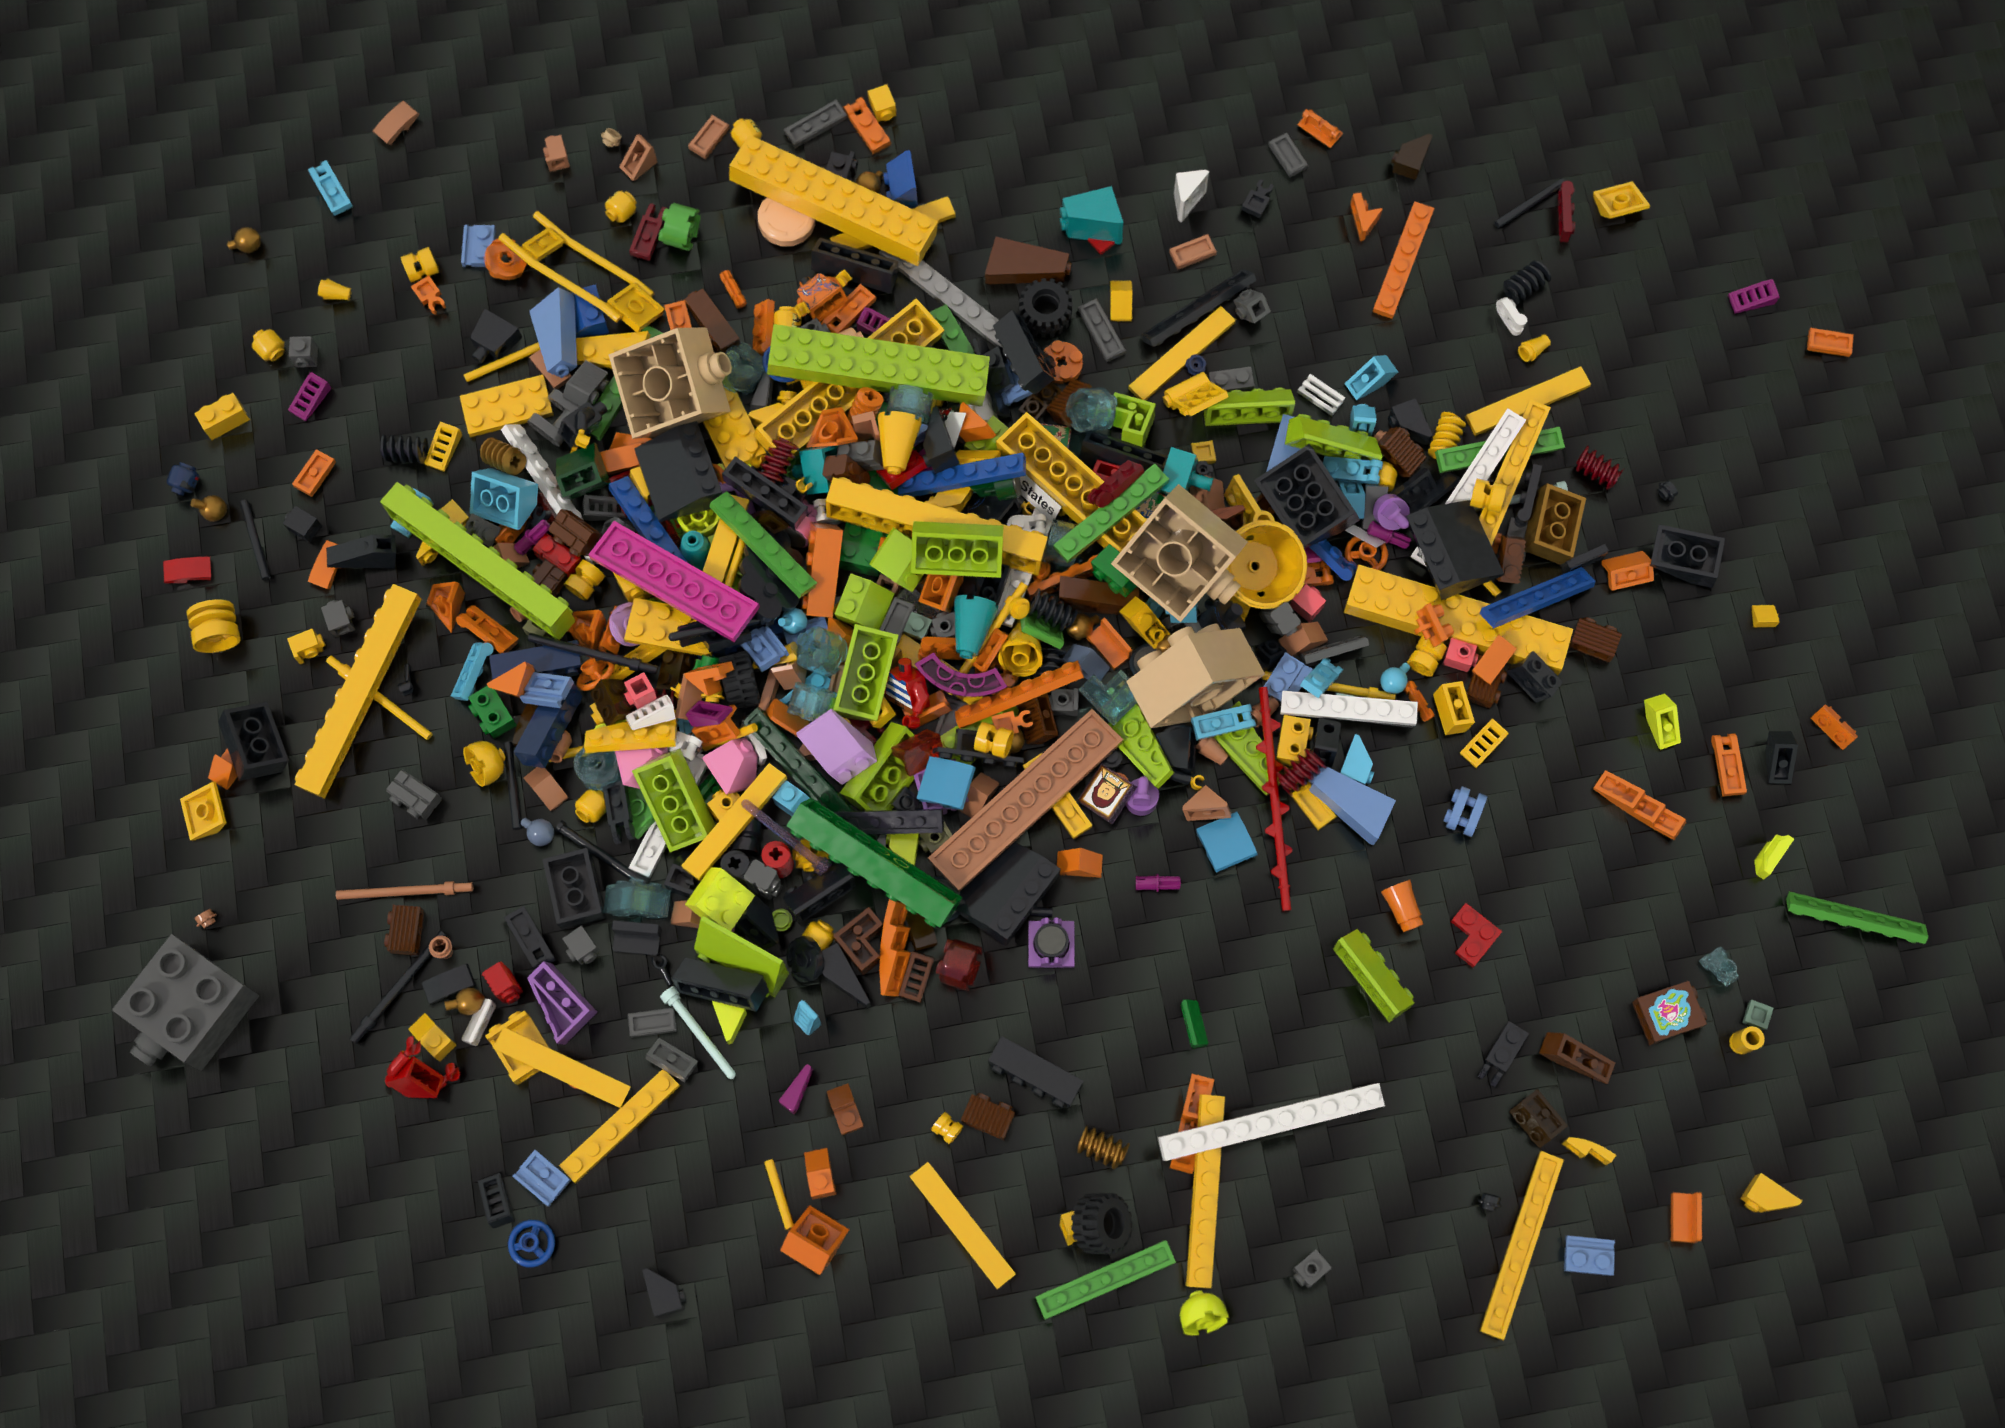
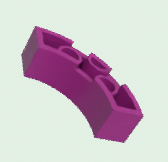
M934 652L915 663L917 669L930 683L953 695L983 697L1007 688L996 668L979 674L960 673L942 663Z

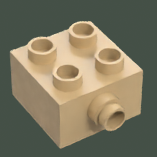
M676 328L608 354L632 439L657 437L675 426L695 421L701 423L731 412L722 382L725 376L729 375L732 371L731 362L724 352L715 353L713 351L707 328Z
M1178 484L1164 498L1111 564L1181 622L1205 593L1214 601L1218 598L1225 605L1241 587L1237 581L1232 580L1235 576L1226 568L1248 541Z
M1211 624L1197 633L1189 626L1170 635L1167 640L1171 647L1164 653L1161 650H1157L1139 659L1137 665L1140 671L1126 682L1150 728L1191 722L1192 717L1215 712L1264 676L1265 673L1240 628L1221 630L1218 624Z

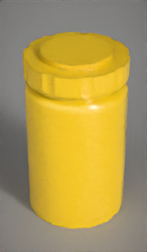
M1747 1027L1733 1033L1730 1036L1729 1045L1735 1053L1745 1054L1762 1047L1765 1039L1764 1034L1757 1027Z

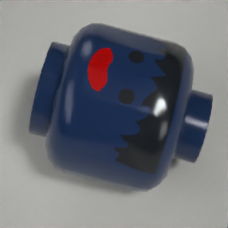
M182 462L179 465H173L166 481L172 487L171 491L184 496L185 492H194L200 477L196 472L197 468Z

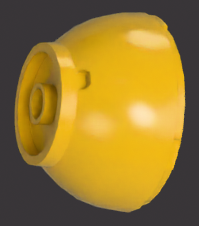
M1256 520L1236 530L1245 540L1248 536H1252V539L1246 540L1248 543L1226 568L1235 576L1232 580L1237 581L1241 586L1233 596L1247 606L1260 609L1276 608L1283 602L1293 599L1302 589L1307 573V555L1303 544L1294 531L1284 524L1270 520ZM1253 562L1257 564L1256 570L1251 568ZM1263 592L1264 595L1260 597L1257 593Z

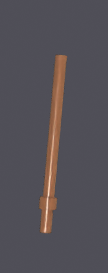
M447 881L444 884L338 890L336 891V899L437 893L455 895L456 892L473 891V882L455 883V881Z

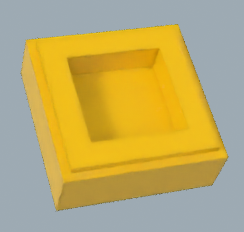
M1213 440L1191 443L1192 453L1197 455L1198 462L1216 463Z

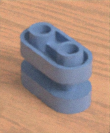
M1462 786L1460 790L1455 789L1451 799L1452 802H1455L1453 809L1447 810L1443 821L1447 823L1446 827L1455 830L1457 824L1465 827L1463 834L1472 837L1488 796L1478 793L1475 799L1469 796L1471 789ZM1465 804L1472 807L1468 819L1461 816Z

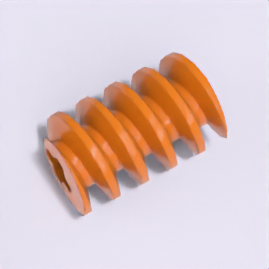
M862 387L858 390L847 414L852 428V416L873 411L876 419L884 398L873 388Z

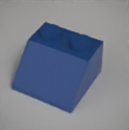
M907 150L886 164L887 172L883 173L885 185H889L890 191H886L887 198L913 209L918 207L911 152Z
M596 284L583 288L601 300ZM572 292L575 297L576 338L609 333L604 312Z

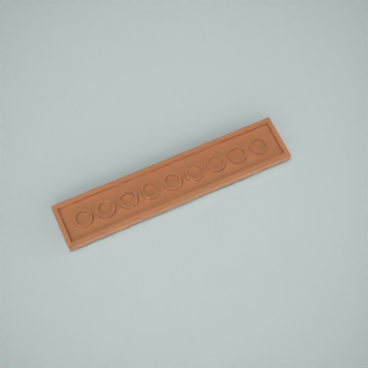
M1091 709L928 857V861L960 892L1122 744L1123 739Z

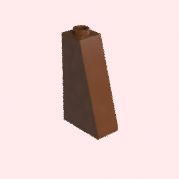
M995 237L985 272V283H1033L1035 280L1041 282L1042 278H1046V281L1054 279L1055 282H1064L1066 274L1070 275L1072 262H1069V253Z
M704 289L691 292L685 298L687 309L700 328H707L712 347L716 353L724 352L731 364L744 357L738 335Z
M1060 576L1059 600L1064 602V607L1070 604L1072 610L1077 608L1079 613L1122 615L1119 611L1135 596L1143 601V595H1139V587H1136L1125 598L1120 593L1115 594L1109 588L1107 582Z

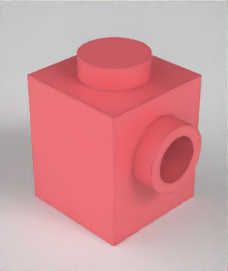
M1305 584L1300 592L1291 600L1290 606L1307 622H1311L1324 608L1326 600L1321 597V593L1315 587Z
M1451 638L1442 665L1468 672L1470 667H1475L1479 656V654L1475 653L1477 645Z
M644 672L624 682L627 690L624 696L630 706L634 704L636 709H639L657 699L655 691Z

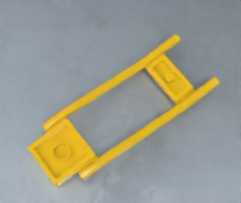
M539 211L534 213L533 218L546 229L523 243L521 247L505 233H502L498 238L529 266L596 306L616 323L620 319L623 320L637 333L662 316L665 308L652 298L654 292L643 282L570 238ZM563 244H566L630 283V285L605 303L539 261L562 247Z

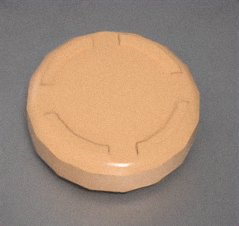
M769 198L762 201L758 210V226L762 235L771 243L779 246H794L804 242L812 234L815 227V219Z

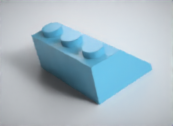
M492 468L473 471L470 514L473 513L481 518L520 530L537 506L538 484Z

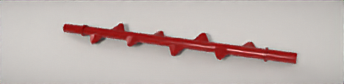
M1260 687L1261 710L1259 711L1262 716L1264 740L1256 745V750L1266 754L1268 782L1262 785V790L1270 794L1273 824L1265 829V833L1275 838L1277 866L1271 869V874L1279 878L1280 886H1278V889H1280L1282 911H1290V885L1288 883L1286 856L1292 852V848L1284 843L1281 815L1290 810L1288 805L1280 802L1276 773L1283 769V764L1275 760L1272 734L1281 725L1270 716L1268 688Z

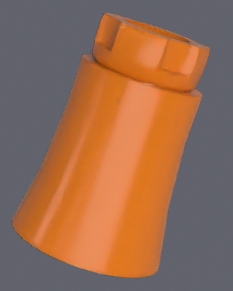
M1411 880L1381 891L1403 932L1423 925Z

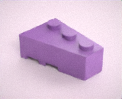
M543 961L527 977L536 999L544 1011L545 1019L553 1031L557 1044L565 1045L597 1013L591 1004L552 963Z

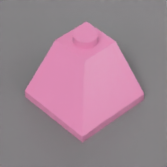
M746 737L733 739L702 758L725 794L745 791L756 779L758 755Z
M667 747L615 751L623 785L640 789L632 770L668 753Z

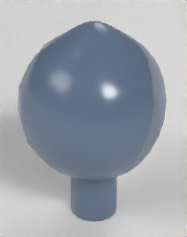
M527 818L522 819L521 825L527 829V837L532 844L545 846L553 840L554 828L549 821L545 819H536L534 821H530Z

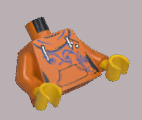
M843 270L836 277H826L823 274H817L812 279L807 276L803 277L800 281L801 287L797 290L799 295L797 305L794 307L798 317H804L809 313L812 319L817 318L821 322L845 304L848 299L842 288L846 286L848 281L852 280L848 272Z

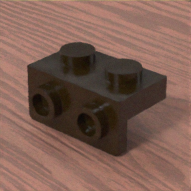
M672 650L664 651L656 686L657 690L661 693L663 689H666V692H671V686L676 688L678 683L682 684L683 674L693 670L698 656Z
M600 679L596 687L591 691V696L606 726L615 724L617 720H626V715L637 710L634 704L629 705L624 696L627 690L622 679Z

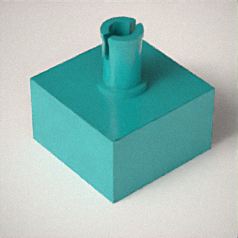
M838 445L811 447L799 451L801 464L793 465L792 474L795 478L805 477V486L810 482L813 484L807 490V495L829 492L831 482L822 475L823 467L827 456H837Z
M1171 447L1163 471L1169 478V483L1161 488L1159 493L1168 495L1178 484L1188 492L1191 486L1210 492L1214 478L1195 473L1198 464L1196 454Z

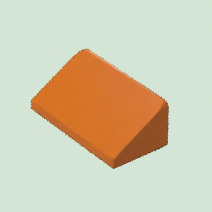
M995 628L974 661L973 666L982 673L986 672L1007 639L1008 634Z
M1498 635L1473 668L1472 673L1491 685L1517 648Z
M774 699L765 710L771 721L796 737V733L809 724V720L778 699Z

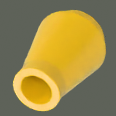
M330 279L321 280L318 296L327 300L349 301L351 288Z
M1542 335L1522 342L1518 348L1519 356L1526 362L1534 361L1550 346V339L1547 335Z

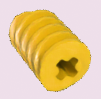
M1442 412L1435 430L1436 433L1433 435V441H1431L1430 448L1428 449V455L1436 459L1435 452L1437 450L1457 447L1458 445L1455 443H1460L1461 438L1459 436L1463 435L1464 432L1461 428H1465L1466 423L1454 413Z

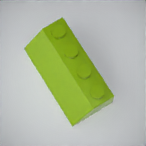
M1275 388L1266 391L1254 389L1246 392L1232 390L1227 392L1228 398L1204 409L1205 426L1281 422L1283 414L1293 415L1295 400L1291 389Z
M1298 414L1297 417L1289 419L1285 445L1302 449L1310 444L1316 454L1328 457L1382 460V453L1376 438L1368 436L1367 432H1353L1347 426H1333L1326 420L1315 421L1311 419V416L1305 414Z
M914 521L911 573L1001 578L1003 525Z
M855 624L833 709L840 716L854 720H878L899 635Z
M894 722L889 724L874 745L877 762L850 779L840 792L847 801L860 811L892 810L894 807L890 805V802L903 786L907 788L914 780L913 772L921 770L928 761L929 756H931L930 749L906 726Z
M680 748L663 754L632 770L670 852L704 840L716 826Z
M1356 929L1340 938L1333 950L1390 1023L1412 1007L1414 1004L1412 999L1414 997L1406 987L1403 989L1399 984V977L1395 971L1389 970L1386 967L1382 954L1379 951L1373 950L1368 936Z

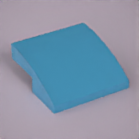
M929 756L917 799L921 802L940 804L945 808L963 810L976 767L953 760Z
M1238 812L1232 813L1231 818L1218 819L1196 829L1197 835L1206 850L1207 857L1216 872L1257 855L1255 846Z

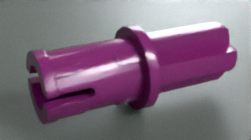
M543 519L532 530L528 529L523 538L514 544V549L517 553L525 555L549 531L550 524Z
M1374 521L1370 523L1367 530L1368 535L1380 538L1386 544L1390 542L1404 549L1411 542L1410 536L1395 530H1388Z
M1156 874V876H1136V890H1156V892H1159V889L1181 888V878L1179 876H1159V874Z

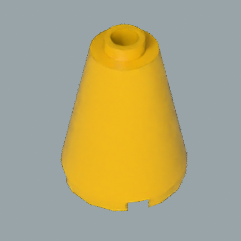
M891 411V414L884 416L885 412H881L878 414V427L883 468L889 474L899 475L901 471L906 470L921 427L922 418L919 417L916 420L914 414Z
M1020 620L1016 622L999 650L998 659L1001 667L1005 671L1006 669L1011 671L1014 676L1026 677L1035 674L1042 665L1043 654L1040 640L1022 632Z

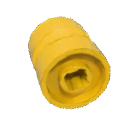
M429 247L418 250L417 255L410 253L401 257L411 283L421 280L423 275L432 276L439 273ZM419 261L422 269L417 270L414 263Z
M1477 478L1470 506L1480 509L1486 506L1489 511L1500 513L1507 485L1496 482L1490 485L1489 481Z
M582 559L575 568L576 574H571L565 581L564 586L578 598L587 601L594 592L593 587H597L605 575L593 564Z
M1422 635L1416 645L1417 650L1411 654L1407 664L1417 673L1431 677L1437 669V661L1442 660L1447 647L1442 643L1433 648L1430 640H1425Z
M982 722L976 734L974 750L983 753L991 751L993 756L1006 759L1012 746L1014 731L1002 727L997 730L995 725Z

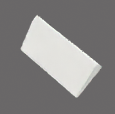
M484 999L481 1009L473 1014L464 1032L462 1041L478 1046L496 1008V1004L492 1000Z

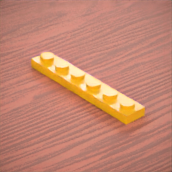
M662 1069L559 1166L574 1183H577L676 1091L680 1085L668 1072Z

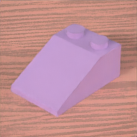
M832 708L796 733L797 737L825 771L841 785L877 762L873 743Z

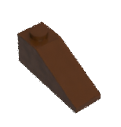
M1547 1032L1539 1054L1559 1065L1604 1084H1608L1615 1066V1062L1565 1033Z

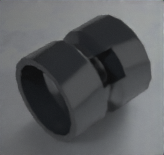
M752 819L730 845V851H741L746 856L759 855L760 841L757 838L761 836L762 822Z

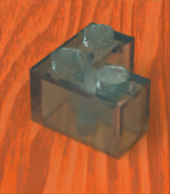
M1122 670L1106 685L1093 674L1078 689L1112 725H1115L1137 703L1126 682L1130 678Z
M631 878L629 882L616 881V884L607 885L603 912L621 917L639 915L651 919L668 917L671 890L664 889L661 884L657 883L645 884L644 880L638 878Z

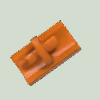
M1429 603L1416 612L1419 617L1416 620L1419 628L1415 629L1414 632L1416 635L1422 633L1425 640H1430L1433 648L1441 645L1448 640V637L1454 634V630L1449 623L1441 625L1439 618L1444 616V610L1440 604L1432 606Z

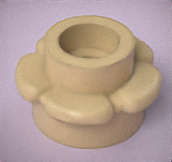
M607 128L605 133L602 132L601 136L604 138V144L609 147L620 145L621 135L617 131Z

